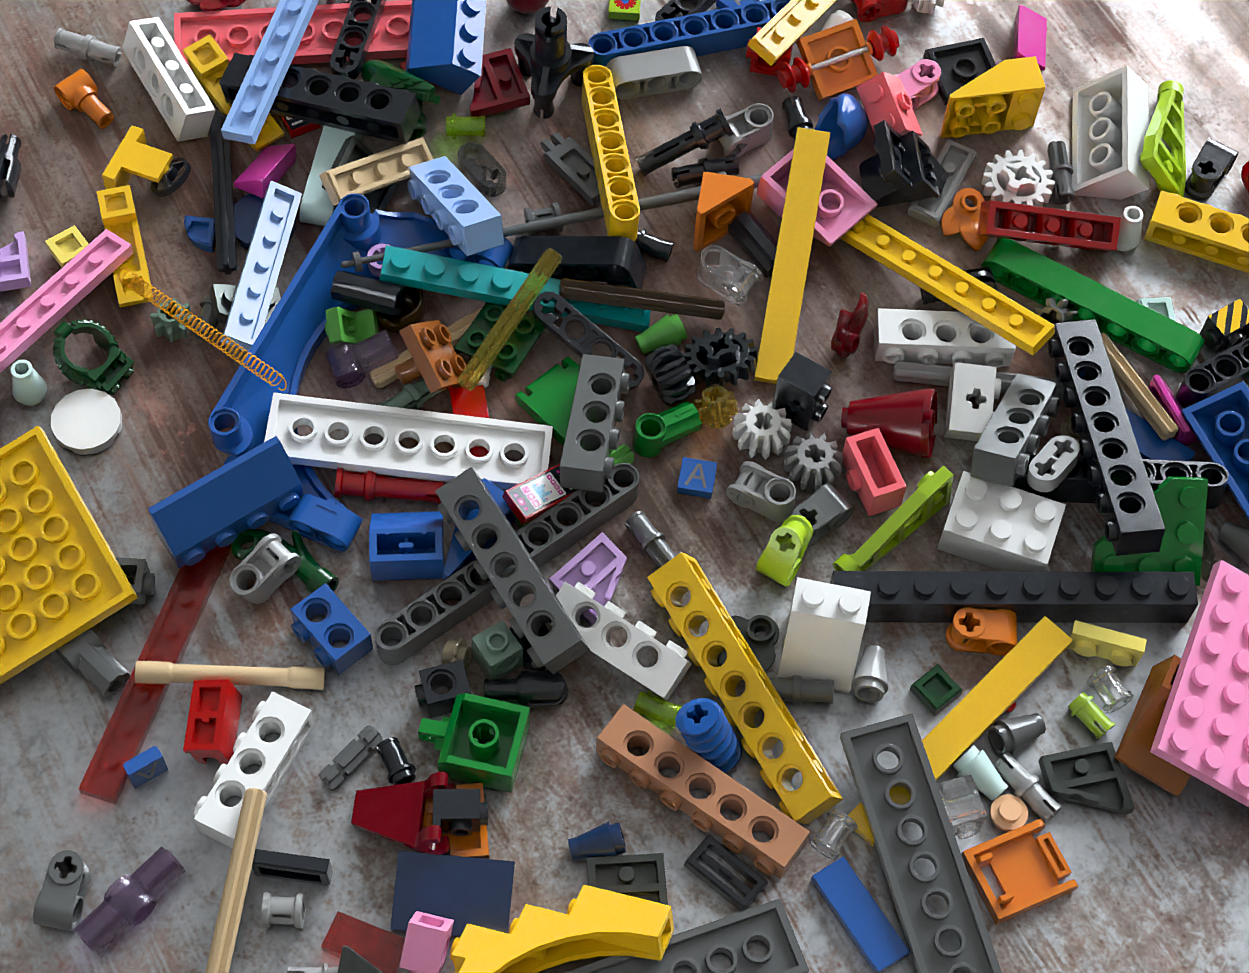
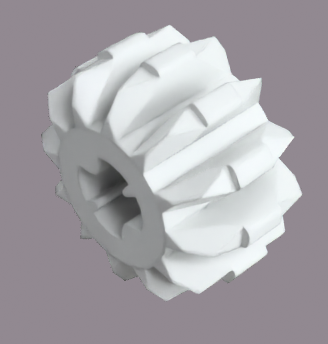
M759 399L755 402L754 407L745 403L742 407V412L737 413L734 417L735 427L732 432L734 439L738 440L739 451L750 449L749 455L751 458L756 453H761L765 460L769 457L770 452L779 456L783 446H787L791 437L789 432L791 431L792 423L790 419H786L785 408L775 410L773 401L768 406H763Z

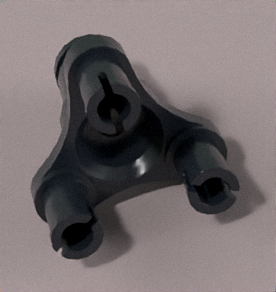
M551 7L542 8L535 15V35L523 33L517 36L514 42V51L518 57L517 65L521 75L532 77L531 95L534 99V114L540 118L541 110H543V119L550 118L554 113L553 99L556 97L558 88L570 75L571 79H573V84L582 86L583 71L594 63V50L586 43L569 44L567 41V15L563 10L557 8L556 18L552 17Z

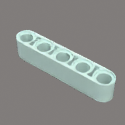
M324 125L301 201L300 222L320 226L326 225L337 205L333 206L326 190L322 188L323 183L319 175L331 169L345 139L354 135L357 139L361 140L362 134Z

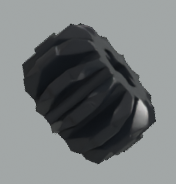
M673 344L666 347L662 346L645 357L649 379L659 398L665 404L679 403L695 393L696 386L695 379L691 373L692 370L689 368L687 360H685L682 351Z

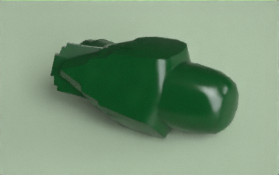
M369 60L364 63L361 68V77L364 82H374L380 86L393 89H405L416 94L420 117L408 142L423 137L426 133L425 122L427 121L426 116L422 112L423 101L439 104L441 99L440 96L435 95V86L385 61Z

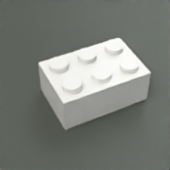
M963 471L937 549L1001 571H1045L1066 504L1014 487L971 477V473Z

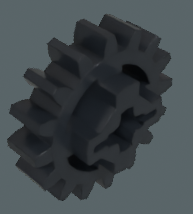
M716 328L713 334L704 330L702 338L693 336L692 344H685L684 346L685 353H683V357L687 360L688 366L692 370L691 373L695 379V384L705 381L706 388H711L713 384H718L720 389H724L725 383L729 382L733 386H738L737 379L748 380L749 372L756 371L758 359L757 348H754V340H746V333L744 332L734 335L733 328H730L727 332H722L720 328Z

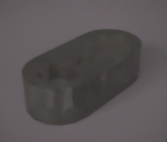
M468 142L459 148L458 167L461 172L485 196L496 197L501 195L507 187L506 171L499 162L479 143ZM478 157V164L473 159ZM486 174L492 180L498 178V182L494 183L492 180L486 182Z

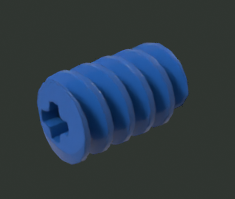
M699 698L691 700L681 707L675 719L676 727L681 732L690 750L724 773L734 768L741 759L742 747L718 703L711 699Z

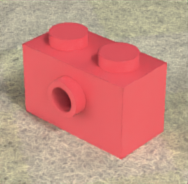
M881 72L856 87L873 131L874 125L885 120L901 136L912 130L919 137L923 135L912 109L911 99L907 95L899 77Z
M879 428L847 437L842 452L843 464L847 470V482L852 491H857L868 517L900 507L907 486Z

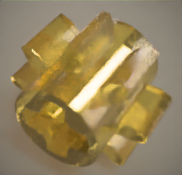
M722 386L706 388L702 391V399L694 401L701 422H706L710 428L720 429L731 424V415L739 413L734 392H727Z

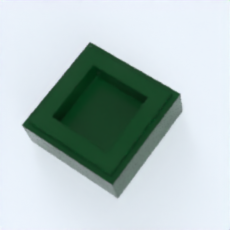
M939 664L925 673L910 687V691L934 716L957 699L963 691Z

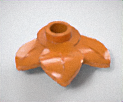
M973 188L959 190L953 198L952 207L947 209L941 218V228L944 236L960 233L965 242L975 251L980 250L988 239L986 236L977 235L981 202H985L984 197L979 191ZM965 199L971 200L974 203V207L967 206Z

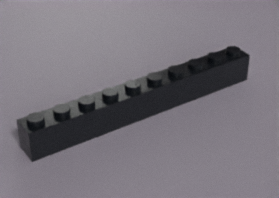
M833 571L830 584L871 592L866 622L952 623L953 617L958 610L971 607L988 610H1011L1017 615V623H1038L1044 616L1053 623H1074L1075 620L1084 623H1187L1198 606L1194 572Z

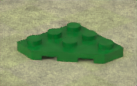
M1168 477L1154 492L1165 526L1160 552L1116 556L1112 542H1107L1105 535H1103L1093 544L1091 572H1194L1195 586H1200L1208 479Z

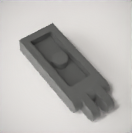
M558 132L550 136L551 141L545 139L540 142L541 148L545 152L544 158L546 162L591 206L601 201L592 156L572 137L564 139Z

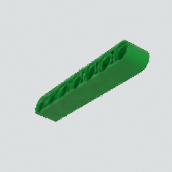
M997 239L981 264V267H991L995 282L1047 307L1045 302L1048 298H1054L1056 305L1059 301L1068 299L1067 307L1071 311H1077L1072 321L1096 319L1100 334H1107L1112 341L1174 372L1187 373L1204 346L1203 338L1196 331L1011 239Z

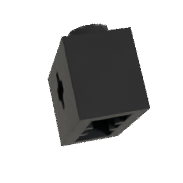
M795 352L778 376L773 401L775 404L774 409L785 408L786 419H790L791 423L808 431L814 421L821 422L828 410L829 405L826 404V401L833 390V387L829 385L832 371Z

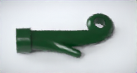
M246 529L239 533L236 540L230 544L231 553L234 557L244 560L254 550L260 540L272 533L262 529ZM297 530L292 531L294 546L282 539L281 544L290 553H296L301 558V564L294 574L307 586L308 592L313 593L325 583L333 592L336 590L339 578L328 569L322 568L314 560ZM247 542H253L250 548H242Z

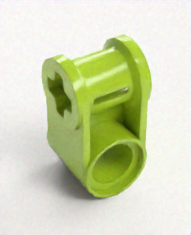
M791 515L786 518L782 525L771 534L770 540L761 554L755 570L787 588L802 564L803 555L813 535V528L809 520L800 515Z

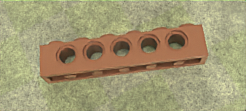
M623 704L598 735L596 752L606 765L611 768H616L617 766L629 774L630 780L642 789L649 788L660 795V800L668 808L674 811L680 809L691 817V822L697 828L704 832L711 831L722 838L721 841L725 847L736 854L742 852L753 860L754 866L768 876L774 874L779 879H782L807 844L810 834L809 830ZM638 746L644 748L647 753L638 757L632 755L628 750ZM669 767L678 774L675 777L667 778L662 776L659 770ZM700 788L705 790L709 796L705 799H696L690 794V791ZM733 810L738 813L740 818L735 821H729L723 818L721 812ZM757 831H763L771 837V840L765 843L758 842L752 834Z

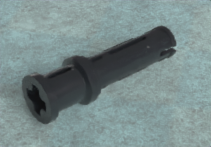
M721 108L716 110V115L700 123L696 121L691 123L689 131L639 157H635L643 175L647 176L649 173L699 147L701 150L709 148L710 143L725 135L729 137L734 135Z

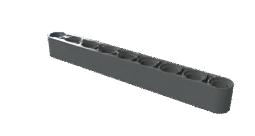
M618 463L614 465L612 479H605L603 492L578 489L566 499L516 531V534L537 567L541 568L631 506L638 497L639 472L631 464ZM627 483L630 486L626 488L618 487L616 484ZM597 501L603 505L599 507L590 506L588 503ZM569 520L575 524L563 526L560 522ZM535 540H543L546 542V544L542 546L533 545L531 542ZM471 562L382 622L375 631L376 649L380 660L389 665H398L493 601L494 598L490 591L495 586L490 578L486 579L489 582L485 585L474 584L475 580L482 578ZM515 565L505 568L502 578L511 576L515 571ZM453 598L460 601L452 606L444 604L446 600ZM424 618L431 621L425 626L414 624L416 620ZM389 639L401 641L398 645L391 647L384 644Z

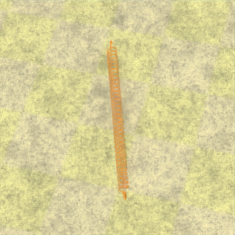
M126 267L120 270L121 272L123 269L128 270L126 273L130 272V270ZM119 272V280L124 285L131 288L144 299H147L160 310H163L185 327H188L189 330H192L218 350L230 356L231 359L243 365L244 368L256 374L257 377L269 383L270 386L278 385L283 378L285 388L278 389L280 391L286 389L287 383L281 373L278 374L277 370L274 371L273 367H270L268 364L265 365L264 361L261 362L255 355L252 356V353H248L243 347H239V344H235L226 335H222L213 326H210L201 318H197L188 309L177 304L172 298L157 290L135 273L130 274L125 283V274L121 280ZM131 275H135V277L131 280V283L128 284L129 277ZM139 278V283L137 284L136 282L135 286L132 287V281L134 280L135 282L136 279ZM147 283V285L144 287L143 291L140 292V290L143 288L144 284ZM152 289H155V291L151 294V297L148 298V295L152 292ZM157 291L159 292V297L161 294H163V296L159 300V303H156V301L159 299V297L157 298V296L155 297V300L152 301V298L156 295ZM167 297V299L163 303V306H160V303H162L164 298ZM171 300V302L167 306V309H164L165 302L167 304L168 301ZM174 302L175 305L172 307L171 311L168 312V309L172 306ZM177 305H179L180 307L176 310L175 314L172 315V312L176 309ZM181 308H183L184 310L180 313L179 317H176ZM185 311H187L188 313L184 316L183 320H180ZM189 314H192V316L188 319V322L184 323V320L188 318ZM193 316H195L196 319L192 322V325L189 326L188 323H190L193 319ZM197 319H199L200 322L196 325V328L193 329V326L196 324ZM201 322H204V325L201 327L200 331L197 332V329L200 327ZM208 325L209 327L205 330L204 334L201 335V331H203L205 326ZM212 328L213 330L209 333V336L205 337V334ZM214 331H217L213 339L209 340V337L213 335ZM218 334H221L217 342L214 343V340L217 338ZM222 337H225L221 345L218 346V343L221 341ZM228 339L230 342L227 343L224 349H222V346L226 343V340ZM233 342L234 345L230 348V351L226 352V349ZM235 345H237L238 348L235 350L234 354L231 355V351L234 349ZM239 348H242V351L239 353L238 357L235 358V354L239 351ZM246 351L247 354H245L243 359L239 361V357H241L243 352ZM248 354H250L251 357L247 360V363L244 364L243 361L247 358ZM252 357H255V360L252 362L251 366L248 367V363L251 361ZM256 360H259L260 362L257 364L256 368L252 370V366L256 363ZM263 363L264 366L260 369V372H256V369ZM265 366H268V369L265 371L264 375H261V372L264 370ZM269 369H272L273 371L270 373L269 377L265 379V375L269 372ZM277 372L276 378L273 381H269L273 373ZM278 375L281 377L277 384H271L277 379Z

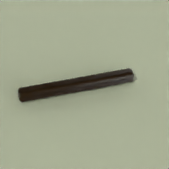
M566 278L561 279L558 293L563 299L717 320L722 319L725 313V302L718 299Z

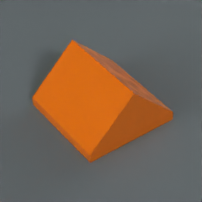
M703 172L693 249L696 252L701 251L729 234L728 225L737 215L744 211L746 213L751 212L755 184L751 178Z

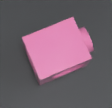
M416 911L408 922L399 968L408 969L409 973H440L445 965L454 920Z

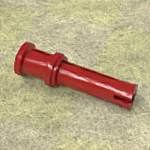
M337 468L335 498L348 495L364 497L365 501H371L375 497H386L440 504L442 502L435 491L444 485V481L380 476L373 471L364 473Z

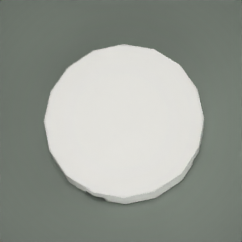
M95 389L77 390L65 395L55 405L51 414V430L58 444L63 448L72 450L73 453L79 455L96 454L114 443L113 439L118 433L120 434L122 430V414L115 399L106 392Z

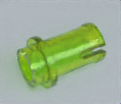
M452 113V116H446L445 118L446 136H452V139H456V136L485 137V116H456V113Z
M648 690L647 693L640 691L633 711L642 717L646 716L675 728V719L682 705H677L651 695V690Z

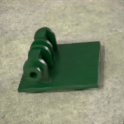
M486 302L454 349L495 367V377L505 382L515 375L546 328L537 322L533 316L509 306Z

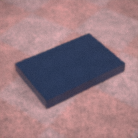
M399 851L390 929L407 931L408 922L415 912L419 911L454 920L451 935L461 936L467 923L508 934L515 861Z

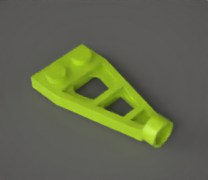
M1168 80L1162 82L1158 87V103L1144 137L1140 161L1142 167L1151 173L1160 191L1184 197L1186 182L1184 87L1177 81ZM1161 137H1162L1163 140L1166 142V144L1168 145V147L1171 149V153H1170L1169 150L1166 148V146L1164 145V143L1161 141Z
M944 465L935 473L933 471L928 472L919 481L918 489L854 554L847 555L843 553L832 563L835 571H867L950 502L954 474Z

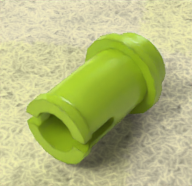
M1083 692L1068 705V708L1072 711L1070 715L1072 717L1076 715L1096 736V739L1099 740L1108 730L1115 726V723L1092 701L1094 699L1092 695L1088 697Z

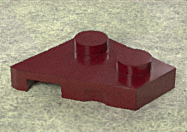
M511 48L482 55L481 76L475 81L473 100L470 104L471 120L530 105V94Z

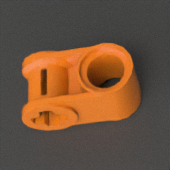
M962 608L956 612L952 623L946 630V642L951 648L960 652L989 653L996 656H1006L1018 644L1017 615L1015 612L1006 609Z

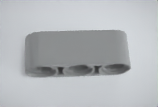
M689 46L619 56L610 60L606 65V68L612 73L616 97L621 100L694 88L703 79L695 50Z

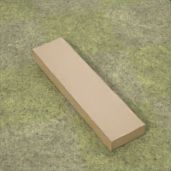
M422 137L408 142L407 145L402 144L325 171L319 177L333 206H336L348 194L366 195L410 178L409 167L433 160Z

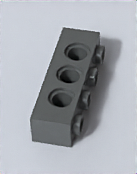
M583 354L560 463V487L603 492L605 479H612L614 458L610 457L611 450L618 449L620 429H615L616 422H623L625 401L620 400L622 394H628L630 374L624 373V359Z
M1019 373L1016 374L974 447L971 477L1013 487L1017 477L1025 475L1029 464V455L1035 456L1040 436L1045 437L1047 434L1050 417L1055 418L1058 413L1060 398L1055 397L1056 382Z

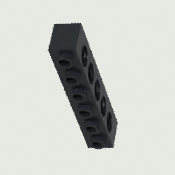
M234 53L219 82L226 103L233 104L255 55ZM292 65L289 66L269 111L272 114L407 145L420 117L415 93L405 89H393L380 86L374 82H362L343 75L336 76L319 72L316 69H305Z

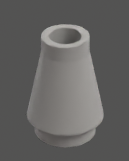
M871 645L864 648L863 657L852 681L854 694L862 701L878 702L883 699L884 694L888 691L885 650L879 646Z

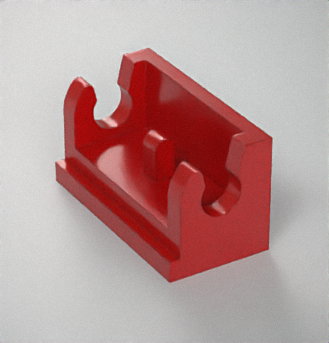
M229 679L193 681L183 751L189 753L199 763L206 764L207 757L217 759V762L220 764H228L234 754L233 747L237 740L243 695Z

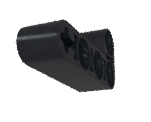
M521 236L514 241L507 269L559 280L566 278L588 282H606L609 285L642 289L647 266L637 244L626 237Z

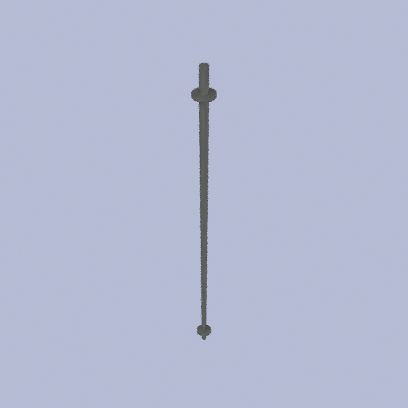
M724 171L717 172V174L727 175ZM763 174L747 176L744 178H751V180L755 183L754 188H758L760 178ZM701 186L638 199L640 211L699 200ZM599 207L504 227L503 237L604 218L603 209ZM447 239L405 249L425 253L458 245H453L451 240ZM358 251L352 252V260L343 261L340 265L342 268L353 266L356 273L362 272V264L383 261L384 253L361 258Z

